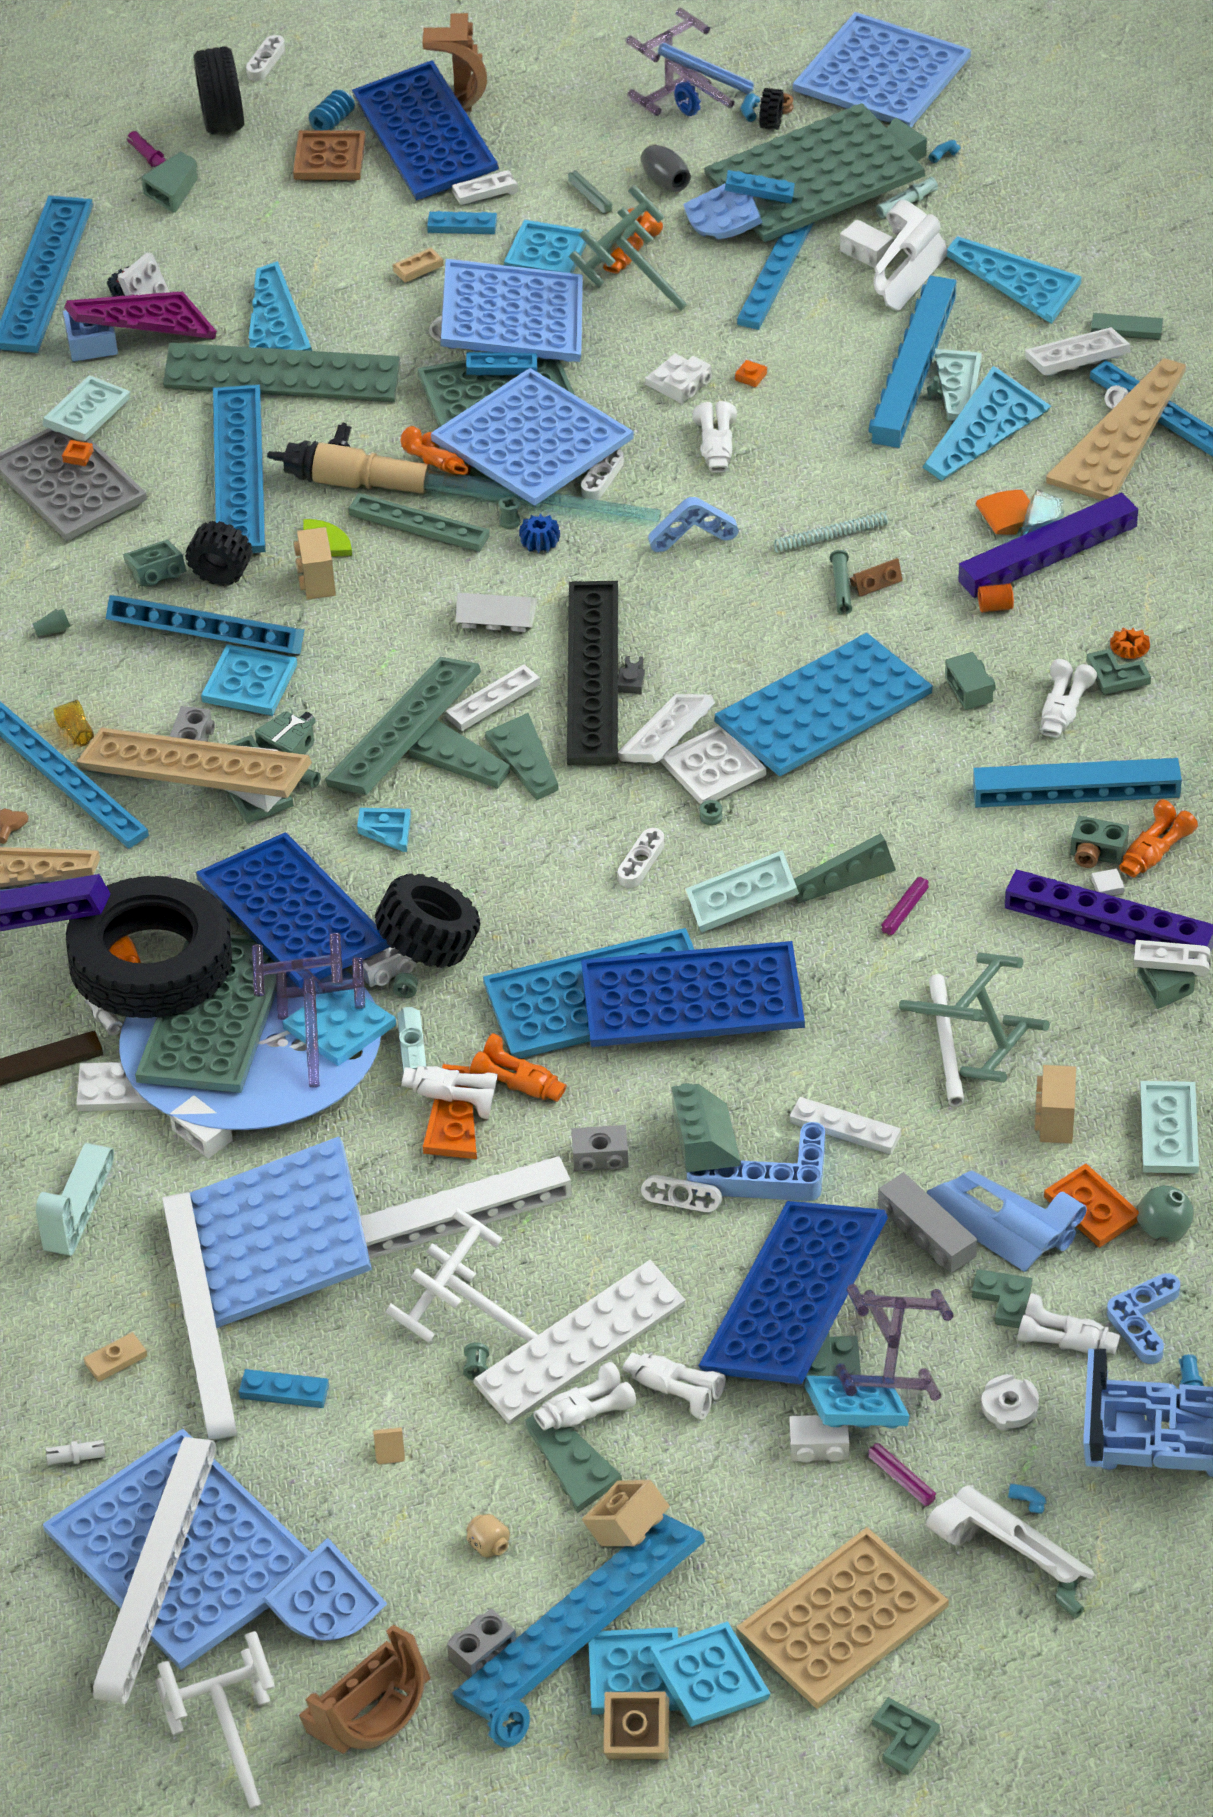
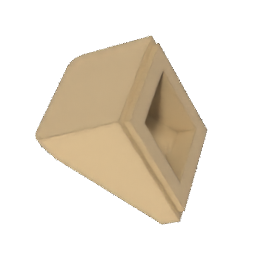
M402 1428L373 1431L377 1464L405 1461Z

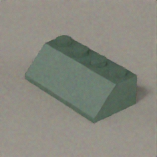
M684 1083L671 1087L673 1115L686 1172L741 1166L727 1103L700 1084Z

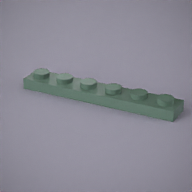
M361 493L357 494L348 508L350 516L478 552L481 551L490 537L489 529Z

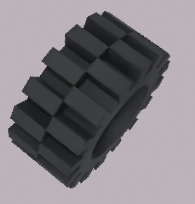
M764 88L759 112L760 128L779 130L784 108V93L782 89Z

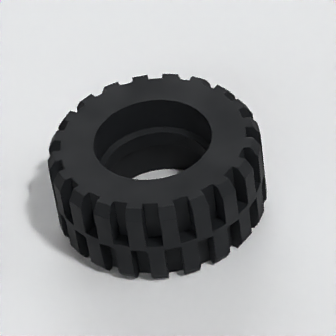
M413 873L394 879L375 912L377 930H379L380 936L387 940V944L391 948L397 949L398 953L402 956L406 955L412 961L424 963L425 966L429 967L435 965L437 968H444L461 962L480 930V917L476 907L472 906V901L468 897L465 898L460 890L452 888L451 884L445 881L443 883L438 878L432 876L426 877L425 874L413 875Z

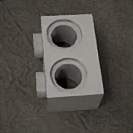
M181 706L169 737L208 742L209 735H213L215 729V721L211 720L210 709Z
M491 1608L483 1615L480 1614L475 1617L471 1625L462 1632H457L450 1638L447 1643L448 1660L470 1678L506 1648L508 1644L516 1640L515 1629Z

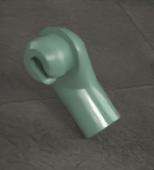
M1076 1579L1070 1583L1059 1581L1056 1592L1057 1602L1073 1618H1078L1084 1612V1607L1075 1599L1078 1580Z

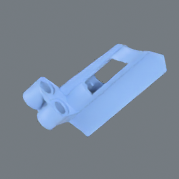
M973 1170L962 1174L954 1180L927 1190V1194L976 1237L977 1242L1024 1272L1031 1267L1044 1251L1054 1247L1065 1251L1075 1238L1076 1231L1074 1228L1083 1220L1087 1211V1207L1065 1192H1060L1049 1206L1044 1209ZM981 1186L1003 1200V1207L999 1212H996L968 1194L967 1191Z

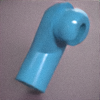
M754 93L746 95L740 106V110L748 122H753L757 118L752 108L758 106L756 102L760 103V97Z
M949 140L938 145L929 154L928 158L932 163H937L946 152L949 151L951 155H955L961 147L956 143L957 141Z
M1010 1484L1008 1498L1029 1501L1028 1509L1030 1512L1039 1514L1044 1512V1504H1047V1501L1040 1492L1033 1487Z

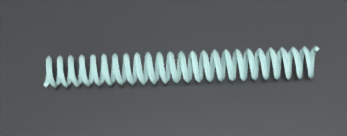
M887 511L884 513L880 512V514L876 513L875 515L871 514V516H863L862 518L858 517L857 520L853 519L852 521L848 520V522L835 523V525L831 524L825 528L821 527V529L808 530L807 533L803 531L802 534L785 536L784 539L782 537L780 539L776 538L774 541L775 551L778 553L777 541L780 551H783L781 540L783 541L784 549L787 551L786 539L788 540L789 548L792 549L790 537L792 538L794 548H796L795 536L798 546L801 547L799 535L802 537V543L805 546L804 534L806 535L807 543L810 545L808 533L811 535L812 543H815L813 531L817 542L820 541L818 531L820 532L821 540L824 541L822 529L827 540L829 539L827 528L830 538L833 539L831 527H833L836 538L838 537L836 526L838 527L839 535L842 537L840 525L843 527L844 535H847L845 523L847 524L849 534L852 533L849 525L850 522L854 533H856L854 521L859 532L861 531L858 523L859 520L862 530H865L863 519L865 520L866 528L869 530L868 518L870 519L871 527L874 528L872 516L874 517L876 527L879 526L877 515L880 525L883 526L881 514L884 517V523L887 525Z

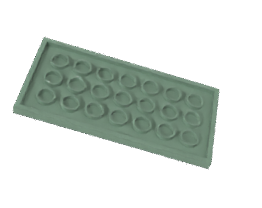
M231 934L232 966L222 986L210 998L194 1008L192 1007L181 1013L156 1018L135 1074L137 1083L242 1092L283 975V970L251 936ZM188 940L185 941L182 951L189 945L190 942Z

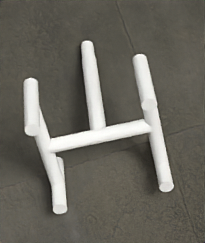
M459 1207L452 1217L469 1228L453 1254L450 1256L432 1243L426 1253L443 1265L433 1279L416 1268L411 1278L425 1287L426 1290L410 1314H406L392 1303L385 1311L386 1314L429 1343L435 1333L420 1324L418 1320L435 1295L453 1308H456L461 1301V1298L444 1287L446 1284L528 1342L538 1336L528 1326L453 1275L455 1272L469 1283L475 1276V1272L460 1262L478 1236L495 1247L503 1239Z
M256 1631L245 1635L249 1648L241 1651L245 1664L243 1668L178 1689L170 1663L165 1661L157 1665L161 1678L155 1680L172 1735L184 1732L181 1719L186 1718L187 1714L182 1701L211 1692V1697L250 1809L260 1806L261 1802L222 1687L250 1679L258 1705L262 1706L270 1702L266 1690L274 1688L275 1685Z

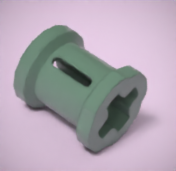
M509 496L499 500L498 506L501 510L499 524L506 529L518 527L521 523L520 516L518 515V509L520 508L518 499Z
M476 1342L465 1346L466 1365L463 1368V1375L468 1379L474 1380L475 1377L488 1369L486 1358H488L490 1351L487 1345Z

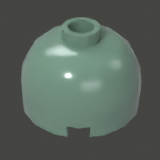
M1162 1185L1151 1189L1137 1205L1139 1212L1137 1220L1144 1231L1156 1239L1162 1236L1169 1238L1167 1242L1180 1240L1186 1234L1193 1221L1194 1209L1192 1202L1185 1193L1173 1186Z

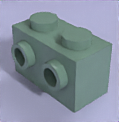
M974 652L945 660V679L965 710L993 702V691L996 690L995 681L992 676H988L982 660L977 659Z

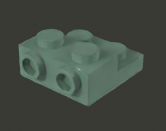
M168 539L123 554L125 564L132 570L134 580L141 587H150L157 584L160 580L174 579L179 577L181 573L187 572L183 554Z
M828 1332L806 1376L861 1377L857 1335L830 1337Z

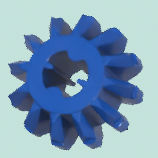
M542 514L537 517L531 515L530 519H523L519 529L522 546L527 547L529 552L537 550L538 554L542 550L549 552L550 548H556L560 538L557 520H552L551 515L543 517Z

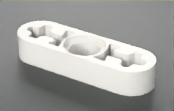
M271 35L264 40L246 65L248 79L260 81L267 76L285 51L283 37Z
M621 449L616 450L590 469L581 482L583 498L597 500L604 494L624 465L623 451ZM598 472H607V473H608V474L605 475V476H599V475H597Z
M649 828L642 832L618 868V882L621 886L634 888L641 883L664 849V833L660 829ZM638 855H645L648 857L644 861H638L635 859V857Z
M652 1175L643 1182L641 1187L643 1197L650 1202L702 1212L714 1211L722 1201L720 1190L713 1185L666 1176ZM656 1182L657 1188L666 1189L668 1184H670L668 1198L665 1197L666 1191H659L654 1195L653 1190L648 1188V1186ZM682 1186L688 1190L689 1197L687 1200L681 1201L676 1198L674 1194L676 1187ZM695 1189L698 1190L697 1196H705L709 1192L711 1193V1198L715 1199V1201L707 1205L705 1199L697 1198L695 1203H693Z

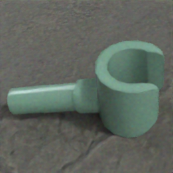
M934 376L933 384L927 387L930 400L933 394H938L939 399L943 397L938 376Z

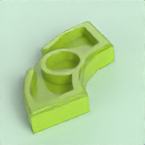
M303 519V530L326 527L331 557L352 556L351 542L340 528L322 520Z

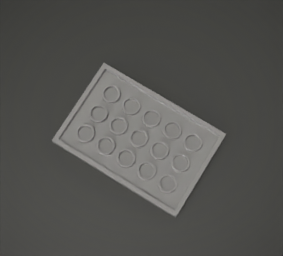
M48 428L0 452V476L66 541L147 500L146 492L90 438L85 442L92 443L94 451L86 466L64 463L62 454L69 441L75 439Z

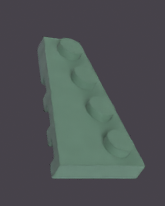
M529 713L485 732L487 742L502 760L510 765L512 772L536 800L558 791V782Z
M438 720L409 749V757L495 788H499L510 773L509 764Z
M880 833L794 878L799 892L794 897L798 903L896 871L883 835Z
M533 1414L525 1419L526 1428L541 1453H544L552 1472L557 1475L561 1482V1487L566 1495H569L577 1513L607 1493L617 1481H622L621 1474L572 1427H561L560 1429L551 1427L543 1430Z

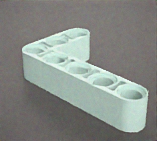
M85 1143L62 1195L46 1192L40 1193L36 1204V1216L44 1251L68 1256L73 1255L114 1160L113 1148Z

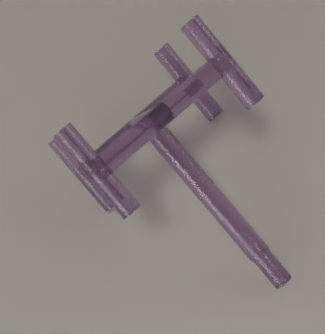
M678 8L676 15L683 19V22L645 43H641L631 35L626 38V43L656 63L659 61L660 55L653 51V48L662 43L673 46V37L692 26L703 34H708L710 27L683 8ZM665 57L664 87L646 97L634 89H630L628 92V97L656 116L661 114L662 109L653 102L675 91L676 85L682 81H689L729 109L735 103L720 90L712 86L711 80L701 73ZM673 71L681 77L674 80Z
M338 933L329 935L330 955L263 964V946L260 944L252 945L254 996L260 997L265 995L264 975L276 973L278 1019L280 1020L288 1017V998L304 996L309 1087L312 1088L320 1086L316 994L354 989L355 1008H365L363 958L357 957L352 959L353 979L343 980L341 938ZM331 966L332 982L322 983L309 969ZM296 971L304 979L303 987L301 989L298 986L287 988L286 972Z
M855 1284L849 1285L847 1293L858 1314L866 1316L870 1309L888 1346L883 1376L849 1374L844 1364H838L835 1367V1372L846 1394L854 1396L857 1393L856 1386L926 1390L931 1400H939L941 1393L928 1369L922 1368L919 1370L918 1375L920 1378L895 1377L905 1309L938 1310L945 1321L952 1320L954 1314L939 1289L932 1290L931 1298L875 1295L873 1290H866L864 1295H862ZM883 1307L893 1308L891 1322Z

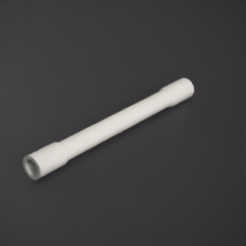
M940 974L932 975L929 978L931 998L934 1003L947 1005L944 976ZM936 1016L946 1077L945 1085L948 1103L950 1106L958 1107L965 1100L962 1082L959 1078L950 1018Z

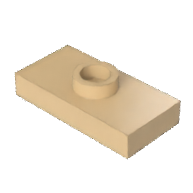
M429 248L393 264V271L406 283L444 266V262L432 248Z
M131 1332L87 1355L83 1359L84 1364L92 1375L100 1382L146 1358L147 1350L135 1334Z

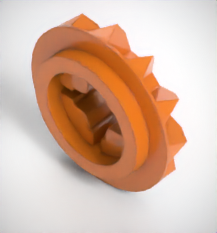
M1123 627L1121 632L1115 631L1113 637L1110 638V647L1116 655L1122 658H1139L1149 651V636L1144 635L1143 630L1135 631L1134 627L1131 630H1127ZM1126 640H1130L1131 642H1134V646H1133L1132 644H1130L1129 641H1126Z

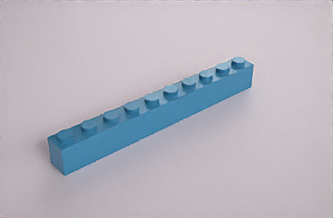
M930 275L927 283L922 285L921 299L917 298L915 314L912 313L910 316V328L905 329L904 343H900L898 358H894L892 373H889L887 376V388L882 389L881 404L877 403L875 419L870 420L869 433H872L873 444L900 448L934 358L935 349L938 347L955 302L957 280Z

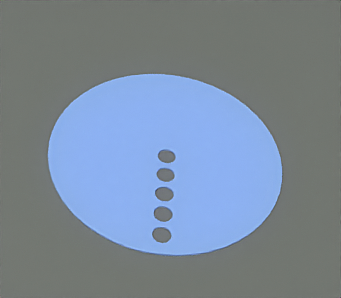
M344 969L301 989L283 972L260 1041L286 1031L283 1029V1020L339 981L344 982L373 1003L375 1002L367 989ZM126 1017L121 1029L119 1053L122 1067L133 1088L141 1097L163 1113L209 1128L252 1130L295 1122L316 1114L339 1101L364 1078L371 1068L380 1046L381 1036L363 1048V1053L359 1058L348 1059L339 1066L311 1047L305 1051L294 1050L290 1046L298 1039L292 1034L284 1036L288 1041V1045L284 1047H271L267 1043L258 1044L241 1093L137 1083L135 1074L157 1017ZM194 1095L216 1112L208 1114H170Z

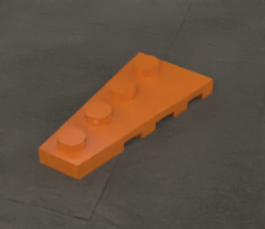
M442 1065V1068L447 1070H458L459 1073L470 1074L468 1066ZM456 1085V1086H455V1087L471 1088V1087L461 1086V1085ZM434 1099L423 1143V1154L477 1159L472 1103L459 1100L449 1102Z

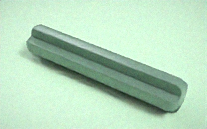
M574 170L572 173L569 172L568 181L602 213L607 214L612 211V203L577 170Z

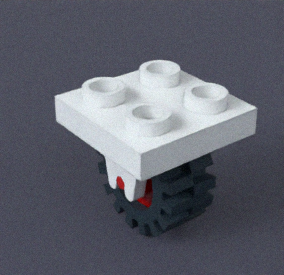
M145 253L130 267L127 266L124 270L120 269L118 273H113L112 277H109L107 281L112 297L169 292L153 253Z

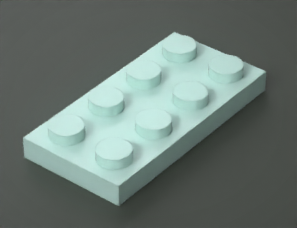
M89 375L43 418V426L55 432L73 437L75 440L85 442L129 400L130 391Z
M783 850L686 888L702 933L799 894Z
M1140 1081L1143 1172L1198 1174L1199 1154L1195 1082Z

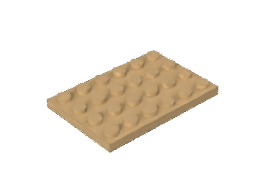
M866 1527L736 1627V1634L818 1709L948 1608L949 1600Z

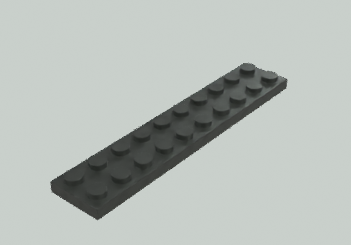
M618 581L569 582L567 765L618 764Z

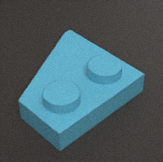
M360 808L357 824L358 834L402 852H407L411 809Z

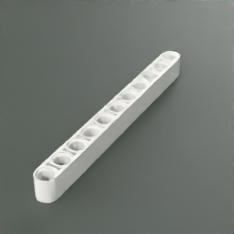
M190 1193L162 1197L208 1440L237 1436Z
M184 1437L181 1442L95 1678L93 1687L95 1700L126 1704L129 1699L215 1457V1442L213 1440Z

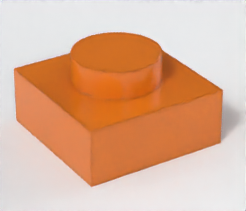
M746 360L735 373V380L757 387L766 376L767 367Z
M70 440L62 454L63 462L86 466L94 451L93 444Z

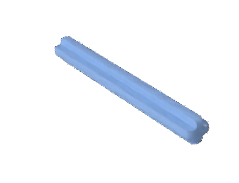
M662 43L658 47V54L746 94L753 91L754 83L669 44Z

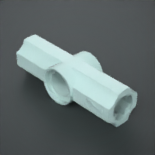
M405 1007L397 1013L403 1074L405 1067L417 1069L418 1066H426L420 1010H416L413 1007Z

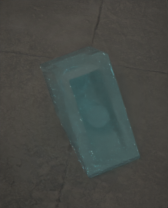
M1036 489L1028 503L1020 536L1063 518L1065 512L1061 509L1063 499Z

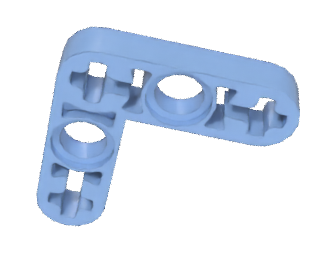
M689 497L682 501L650 532L648 540L653 551L662 552L668 550L693 525L700 527L721 540L735 538L738 535L739 529L736 520L730 515L697 497ZM708 516H715V519L710 522L704 521ZM675 522H682L679 527H670Z
M1164 1273L1112 1297L1107 1303V1317L1138 1358L1147 1364H1155L1161 1361L1164 1343L1143 1315L1178 1298L1180 1281L1173 1274ZM1147 1295L1151 1298V1301L1141 1303L1136 1297ZM1130 1326H1139L1143 1331L1139 1334H1133L1128 1331V1328Z

